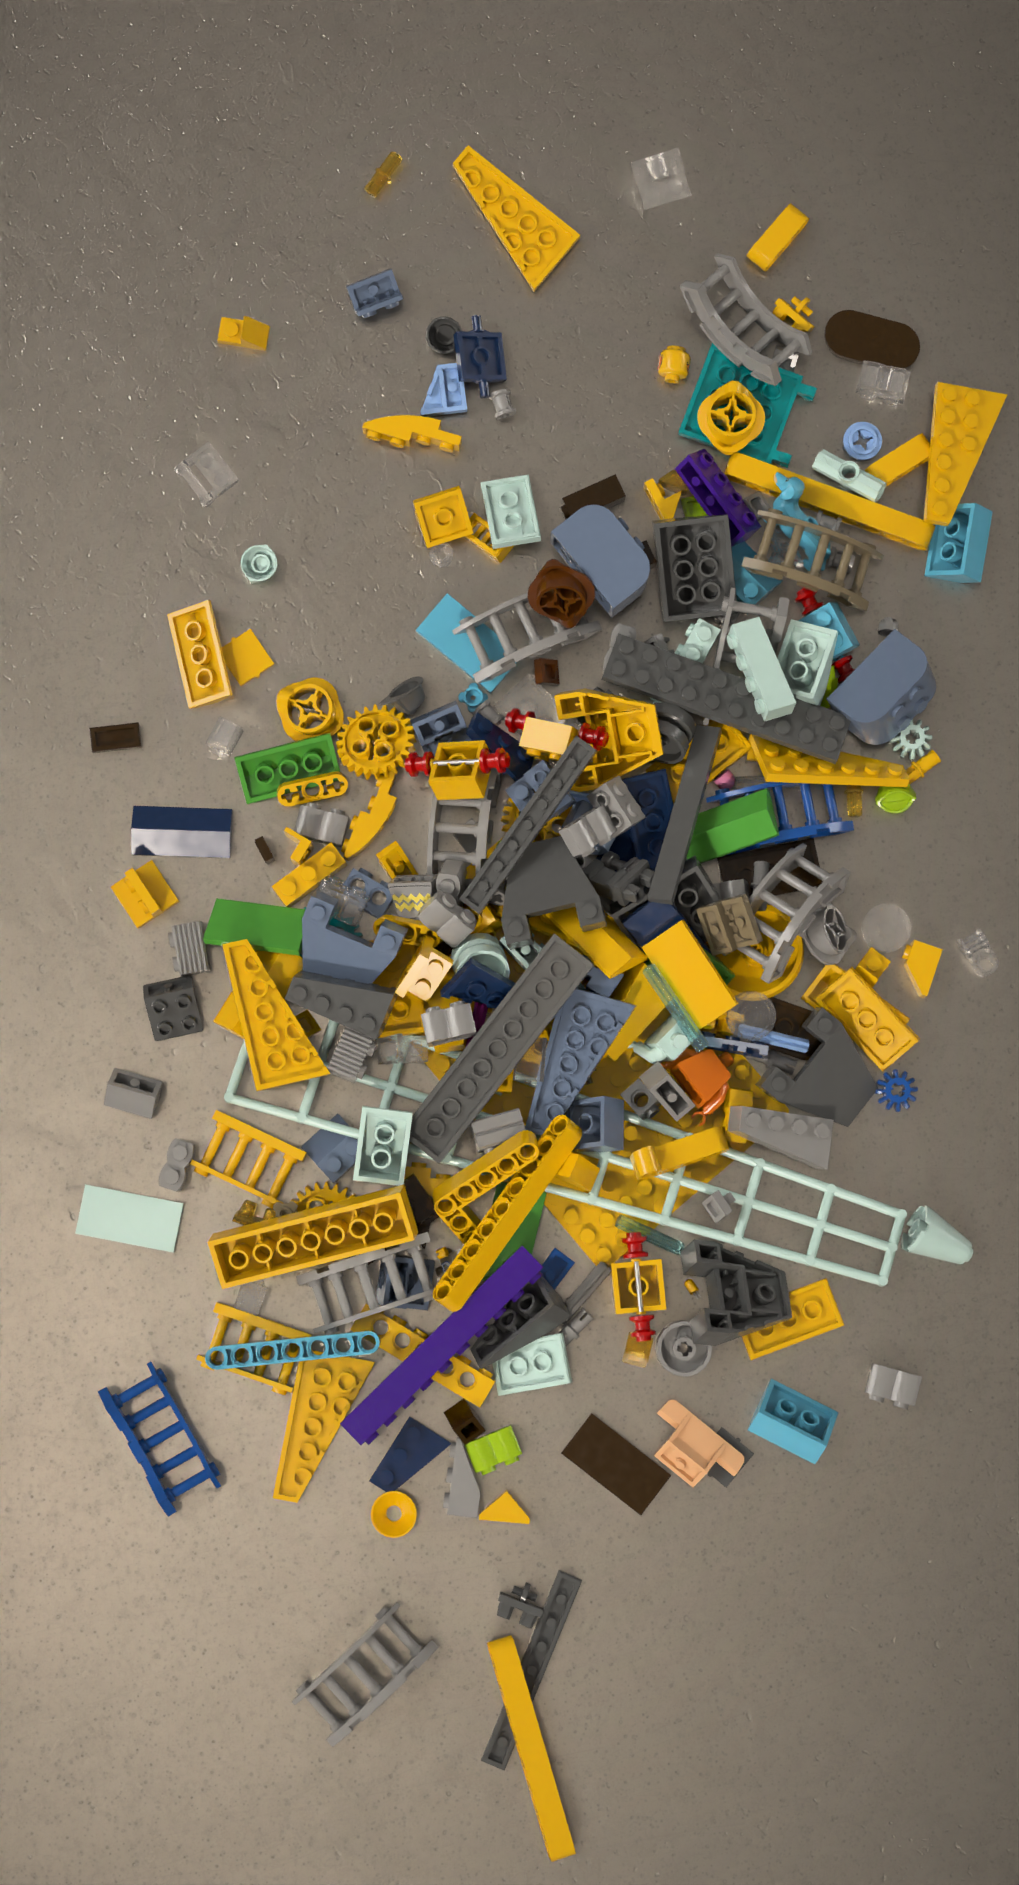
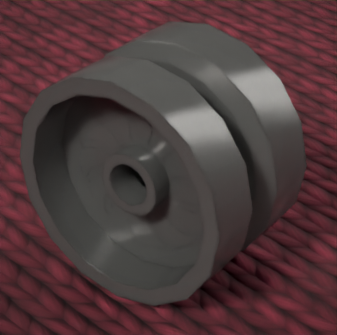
M665 702L654 703L656 705L664 754L653 760L664 764L678 763L686 755L689 743L696 732V723L689 713L676 705Z

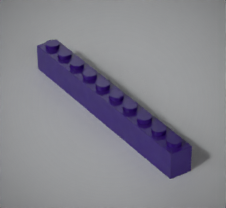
M521 1246L468 1298L460 1310L453 1312L340 1425L360 1445L364 1442L369 1445L379 1435L376 1430L383 1424L388 1427L398 1417L395 1412L401 1406L406 1409L416 1399L413 1394L419 1388L422 1391L426 1390L434 1382L431 1377L437 1371L442 1374L452 1364L449 1359L455 1353L460 1356L470 1346L467 1342L474 1335L479 1338L489 1328L486 1323L492 1317L497 1320L506 1311L504 1305L510 1299L513 1302L518 1300L525 1293L522 1288L528 1282L533 1285L543 1275L540 1272L543 1266Z

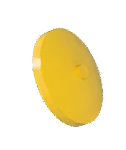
M768 904L765 911H757L754 915L779 932H784L791 921L790 916ZM761 933L763 941L750 946L769 957L776 944L773 939ZM798 935L796 936L791 945L795 949L785 967L783 975L769 984L761 979L764 971L763 965L739 950H735L726 956L718 954L717 957L723 964L735 973V977L727 984L733 996L741 1000L758 1001L778 995L789 987L799 974L803 964V938Z

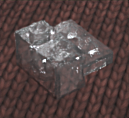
M679 148L630 162L644 210L691 196ZM670 177V179L652 184L655 180Z

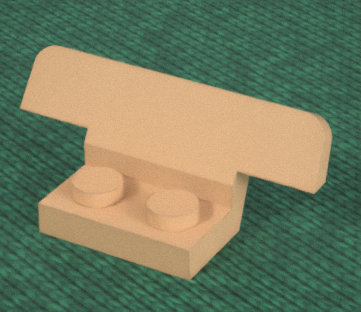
M669 1400L657 1412L660 1417L675 1428V1431L654 1456L691 1487H694L708 1473L715 1462L733 1476L739 1472L744 1463V1456L678 1401Z

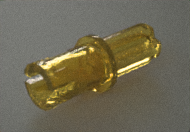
M390 152L379 168H375L376 173L363 188L369 195L372 194V197L376 198L387 181L390 182L392 180L390 177L402 162L401 156L396 152Z
M846 785L844 794H847L849 817L862 816L861 794L864 793V790L861 789V785Z

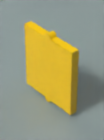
M251 629L237 638L232 637L231 642L222 647L225 664L240 686H243L255 677L259 678L262 672L274 665V662Z

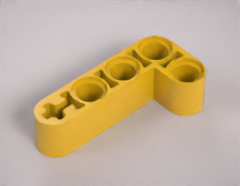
M717 1126L657 1147H644L634 1151L630 1155V1160L637 1180L642 1181L717 1156L730 1149L721 1126Z

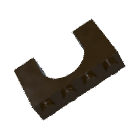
M615 474L563 497L562 506L559 508L564 520H566L580 508L587 505H600L610 509L625 502L626 495ZM647 540L642 542L645 547L643 551L647 555L650 569L656 567V559Z

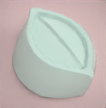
M266 544L249 547L243 553L240 561L241 569L250 581V584L269 579L277 568V558Z

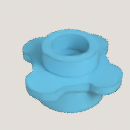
M471 683L465 692L459 694L458 699L468 706L469 712L473 713L478 706L488 699L486 693H482L476 683Z

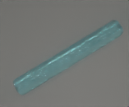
M651 964L643 970V974L693 1048L700 1052L708 1046L707 1040L656 965Z

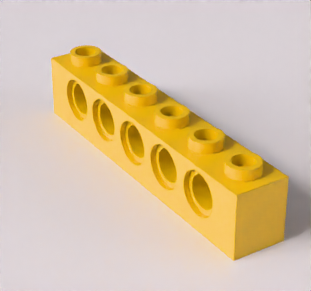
M367 1303L360 1313L370 1310ZM385 1311L354 1322L350 1329L353 1332H375V1322L378 1320L386 1321L388 1331L383 1335L378 1334L380 1338L379 1347L401 1361H404L429 1336L418 1328H415L413 1332L405 1327L407 1324L405 1320L396 1315L390 1318L383 1314ZM399 1333H406L409 1336L410 1343L407 1347L402 1348L396 1344L395 1339ZM366 1335L363 1337L376 1345V1340L373 1336ZM463 1355L452 1356L449 1359L453 1363L452 1371L442 1374L437 1371L431 1378L480 1408L495 1383V1380L491 1379L493 1373L484 1368H479V1370L470 1366L472 1361ZM464 1372H470L474 1375L475 1381L471 1386L461 1384L460 1376Z

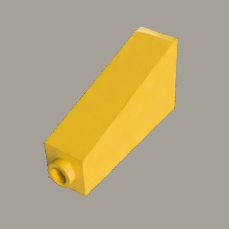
M643 962L626 971L612 997L613 999L637 1006L603 1056L604 1059L608 1056L616 1061L674 998L668 987Z

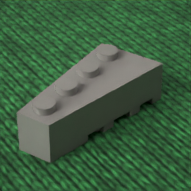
M730 1106L727 1131L754 1143L761 1144L772 1151L784 1154L795 1161L807 1164L811 1168L828 1170L834 1120L746 1106Z

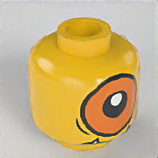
M667 346V349L660 352L657 371L660 376L665 378V382L679 383V380L685 379L689 375L691 357L684 347Z

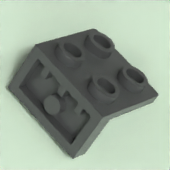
M192 975L143 985L144 1002L155 1041L203 1031Z

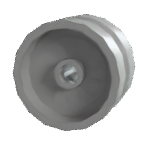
M681 1320L672 1322L661 1330L656 1339L655 1351L657 1360L664 1369L674 1375L687 1377L698 1374L707 1366L711 1359L712 1346L693 1344L690 1322ZM682 1343L688 1347L685 1353L678 1350Z

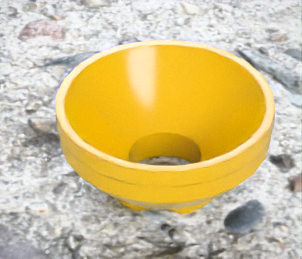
M389 1491L383 1493L374 1501L371 1509V1521L380 1534L391 1538L401 1537L407 1534L416 1522L417 1511L415 1504L406 1494L399 1491ZM395 1505L401 1509L402 1516L400 1519L392 1521L387 1517L386 1512L390 1506Z

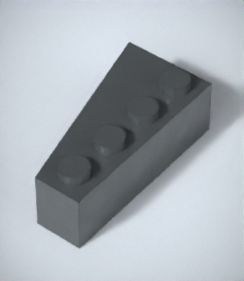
M300 971L293 977L285 1000L376 1040L385 1029L398 995L395 993V987L388 988L379 984H366L355 982V980L351 979L344 980L328 975Z

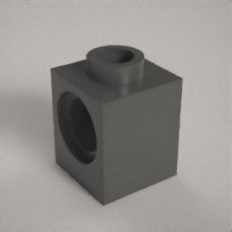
M639 1078L620 1094L642 1120L646 1118L651 1119L660 1111L659 1107L662 1104ZM641 1096H648V1103L643 1107H638V1099Z

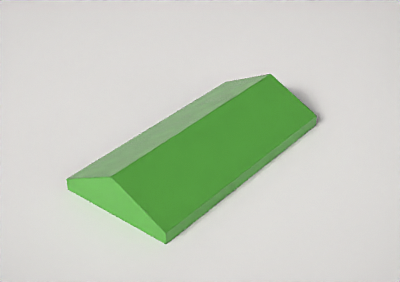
M330 733L234 757L247 804L277 797V789L284 782L333 771L340 772ZM334 778L333 782L339 781L338 778ZM309 783L305 789L316 787L319 785L316 783ZM285 789V794L292 793L290 789Z
M769 789L760 790L699 813L687 859L696 856L700 864L779 836Z

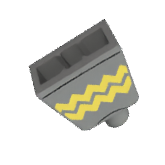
M438 874L397 875L388 883V888L399 917L419 920L417 915L420 908L437 893L436 879Z

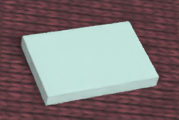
M529 474L481 482L493 549L541 541Z
M563 1333L542 1336L492 1363L498 1396L572 1383Z

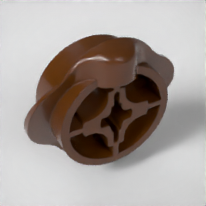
M557 559L548 560L528 588V602L532 609L560 623L565 628L575 627L595 599V587L591 579L585 574L562 564Z

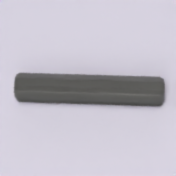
M599 1262L565 1301L571 1316L562 1324L567 1323L611 1273V1268L605 1262Z

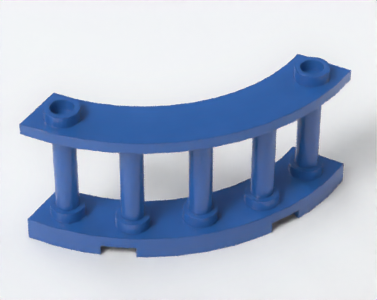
M769 782L733 791L725 788L716 790L714 796L706 798L707 803L720 802V805L728 803L729 800L747 796L766 788L769 791L773 790L780 826L778 827L779 836L727 855L761 848V845L774 842L775 844L797 841L800 837L810 836V838L840 835L854 831L853 821H842V817H839L833 784H822L829 815L828 823L820 824V821L816 819L809 783ZM800 786L807 820L804 827L793 828L792 824L789 825L782 788Z
M150 1361L147 1363V1366L152 1376L119 1395L117 1393L112 1395L107 1387L101 1389L98 1393L105 1409L119 1431H122L128 1440L127 1444L137 1462L141 1463L147 1475L146 1479L159 1505L169 1517L177 1512L173 1505L177 1496L209 1478L215 1487L219 1488L221 1485L217 1476L221 1474L214 1461L209 1463L182 1411L166 1386L165 1382L168 1380L161 1368L156 1370ZM158 1385L164 1397L133 1415H124L121 1410L123 1403ZM170 1405L179 1421L146 1440L144 1438L139 1440L133 1430L136 1424ZM184 1430L193 1446L160 1465H153L147 1454L151 1452L150 1449ZM198 1455L205 1469L171 1489L170 1487L165 1488L161 1481L164 1474Z

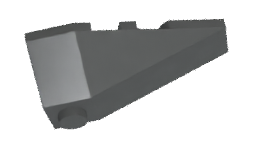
M543 1276L533 1285L528 1282L522 1288L525 1293L518 1300L513 1302L510 1299L508 1304L504 1305L506 1311L493 1324L487 1325L489 1328L474 1343L470 1350L479 1368L483 1369L552 1332L571 1316L562 1298Z

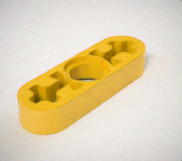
M333 771L284 782L277 789V798L284 806H294L344 794L348 788L347 778L343 773ZM334 778H338L339 782L343 781L338 789H335L334 785L326 786L328 792H324L321 782L325 780L326 785L332 784ZM309 783H316L319 785V791L315 795H309L305 791L306 786ZM301 785L303 797L299 798V793L292 794V799L287 800L286 796H281L285 794V789H290V792H297V786Z
M388 914L381 916L373 924V931L376 936L385 919L403 927L405 925L411 926L414 930V936H405L403 943L419 946L426 936L420 937L421 934H427L432 931L420 920ZM432 931L433 936H436L433 948H435L443 940L436 932Z

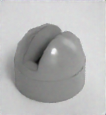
M885 617L879 624L878 633L887 637L894 629L898 631V622L891 617Z

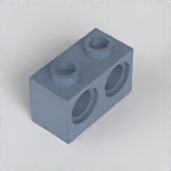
M353 868L338 892L339 897L377 919L385 915L393 903L388 883L383 880L378 883L371 879L373 875L363 868H360L359 871ZM356 880H361L365 883L364 890L358 893L352 891V883ZM376 893H383L386 896V901L382 905H376L372 902V898Z

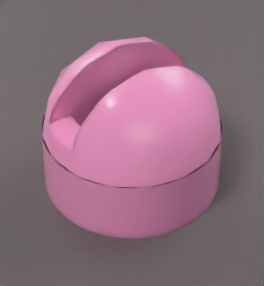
M727 769L714 780V783L720 789H731L735 784V777Z

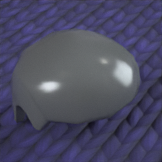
M446 316L432 320L426 328V340L429 347L441 354L455 351L453 334L457 331H462L459 323Z

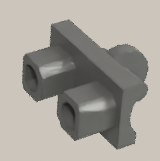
M526 1582L523 1589L516 1586L512 1589L511 1593L520 1596V1599L500 1591L497 1616L510 1620L513 1609L517 1608L523 1611L519 1624L532 1628L537 1617L541 1618L543 1608L525 1601L529 1599L535 1602L537 1594L529 1592L531 1584Z

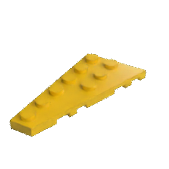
M937 382L935 385L924 523L948 526L1007 394Z
M752 734L749 736V742L766 782L908 787L910 779L904 766L841 751L836 764L761 737Z
M244 939L222 944L256 1092L330 1075L329 1070L322 1062L314 1046H312L303 1028L278 991L277 986L265 970L249 941Z

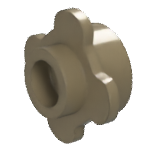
M294 1201L284 1204L276 1202L273 1205L276 1217L283 1216L284 1212L288 1214L298 1212V1205Z

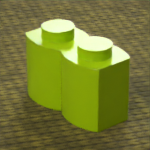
M511 1425L474 1439L466 1445L464 1444L475 1473L481 1471L482 1475L495 1471V1465L504 1462L507 1466L519 1461L518 1456L522 1454Z

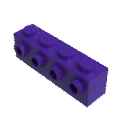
M706 449L689 454L674 468L708 516L728 514L731 547L747 541L762 527L757 521L755 514L749 510L742 496L736 492L728 481V477L720 470L713 456Z

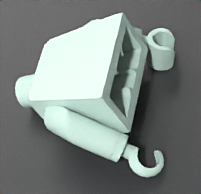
M675 998L669 1004L677 1009L644 1043L633 1041L628 1047L629 1049L633 1048L636 1054L652 1064H655L657 1061H674L698 1036Z

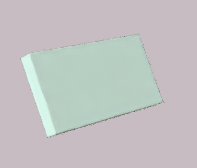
M85 1184L75 1234L174 1253L184 1203Z

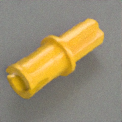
M931 749L930 752L918 761L911 762V766L906 769L910 779L909 784L919 777H925L924 774L941 762V759L934 750Z

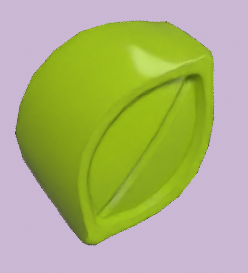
M909 783L908 787L880 786L875 797V804L891 814L903 813L913 804L916 799V792Z

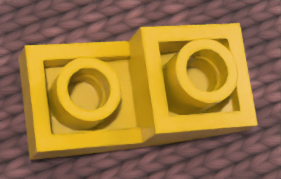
M729 1087L723 1107L726 1115L722 1130L726 1141L746 1144L747 1139L727 1130L730 1106L752 1107V1090Z

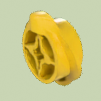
M729 381L701 403L698 409L697 421L700 430L708 437L714 447L725 455H732L743 449L762 432L765 424V413L761 404L739 381ZM728 404L725 408H718L721 405ZM737 404L745 408L748 411V413H746V411L740 410L737 407ZM731 410H733L734 419L732 420V425L730 426L729 416ZM716 425L723 426L726 432L719 429ZM745 425H748L743 430L734 432L737 428L745 427Z
M317 677L308 678L292 683L278 692L276 699L277 710L286 734L294 741L330 733L333 736L342 730L341 724H344V712L340 705L337 691L328 681ZM314 693L307 700H299L304 694ZM323 695L328 700V715L320 709ZM293 707L300 711L298 726L295 725L292 718ZM303 707L306 709L314 708L318 714L312 712L307 713L303 709ZM322 721V723L319 726L311 729H306L307 727H310L312 722Z

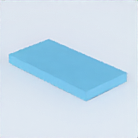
M447 593L419 625L416 632L475 680L473 674L481 670L479 667L481 663L467 633L454 635L452 630L460 626L459 621L469 616L474 618L476 616ZM484 623L476 627L475 629L490 661L496 662L503 658L504 649L497 634ZM511 670L491 681L478 684L491 694Z

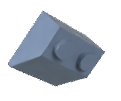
M600 1096L573 1101L566 1112V1116L577 1124L583 1132L580 1141L573 1149L574 1152H611L624 1149V1100Z
M338 1113L330 1120L349 1126ZM320 1129L301 1148L307 1152L308 1156L335 1184L355 1165L358 1139Z

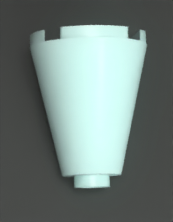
M926 1205L925 1207H918L906 1224L910 1227L908 1234L903 1232L901 1237V1248L910 1253L959 1265L968 1262L973 1255L972 1243Z

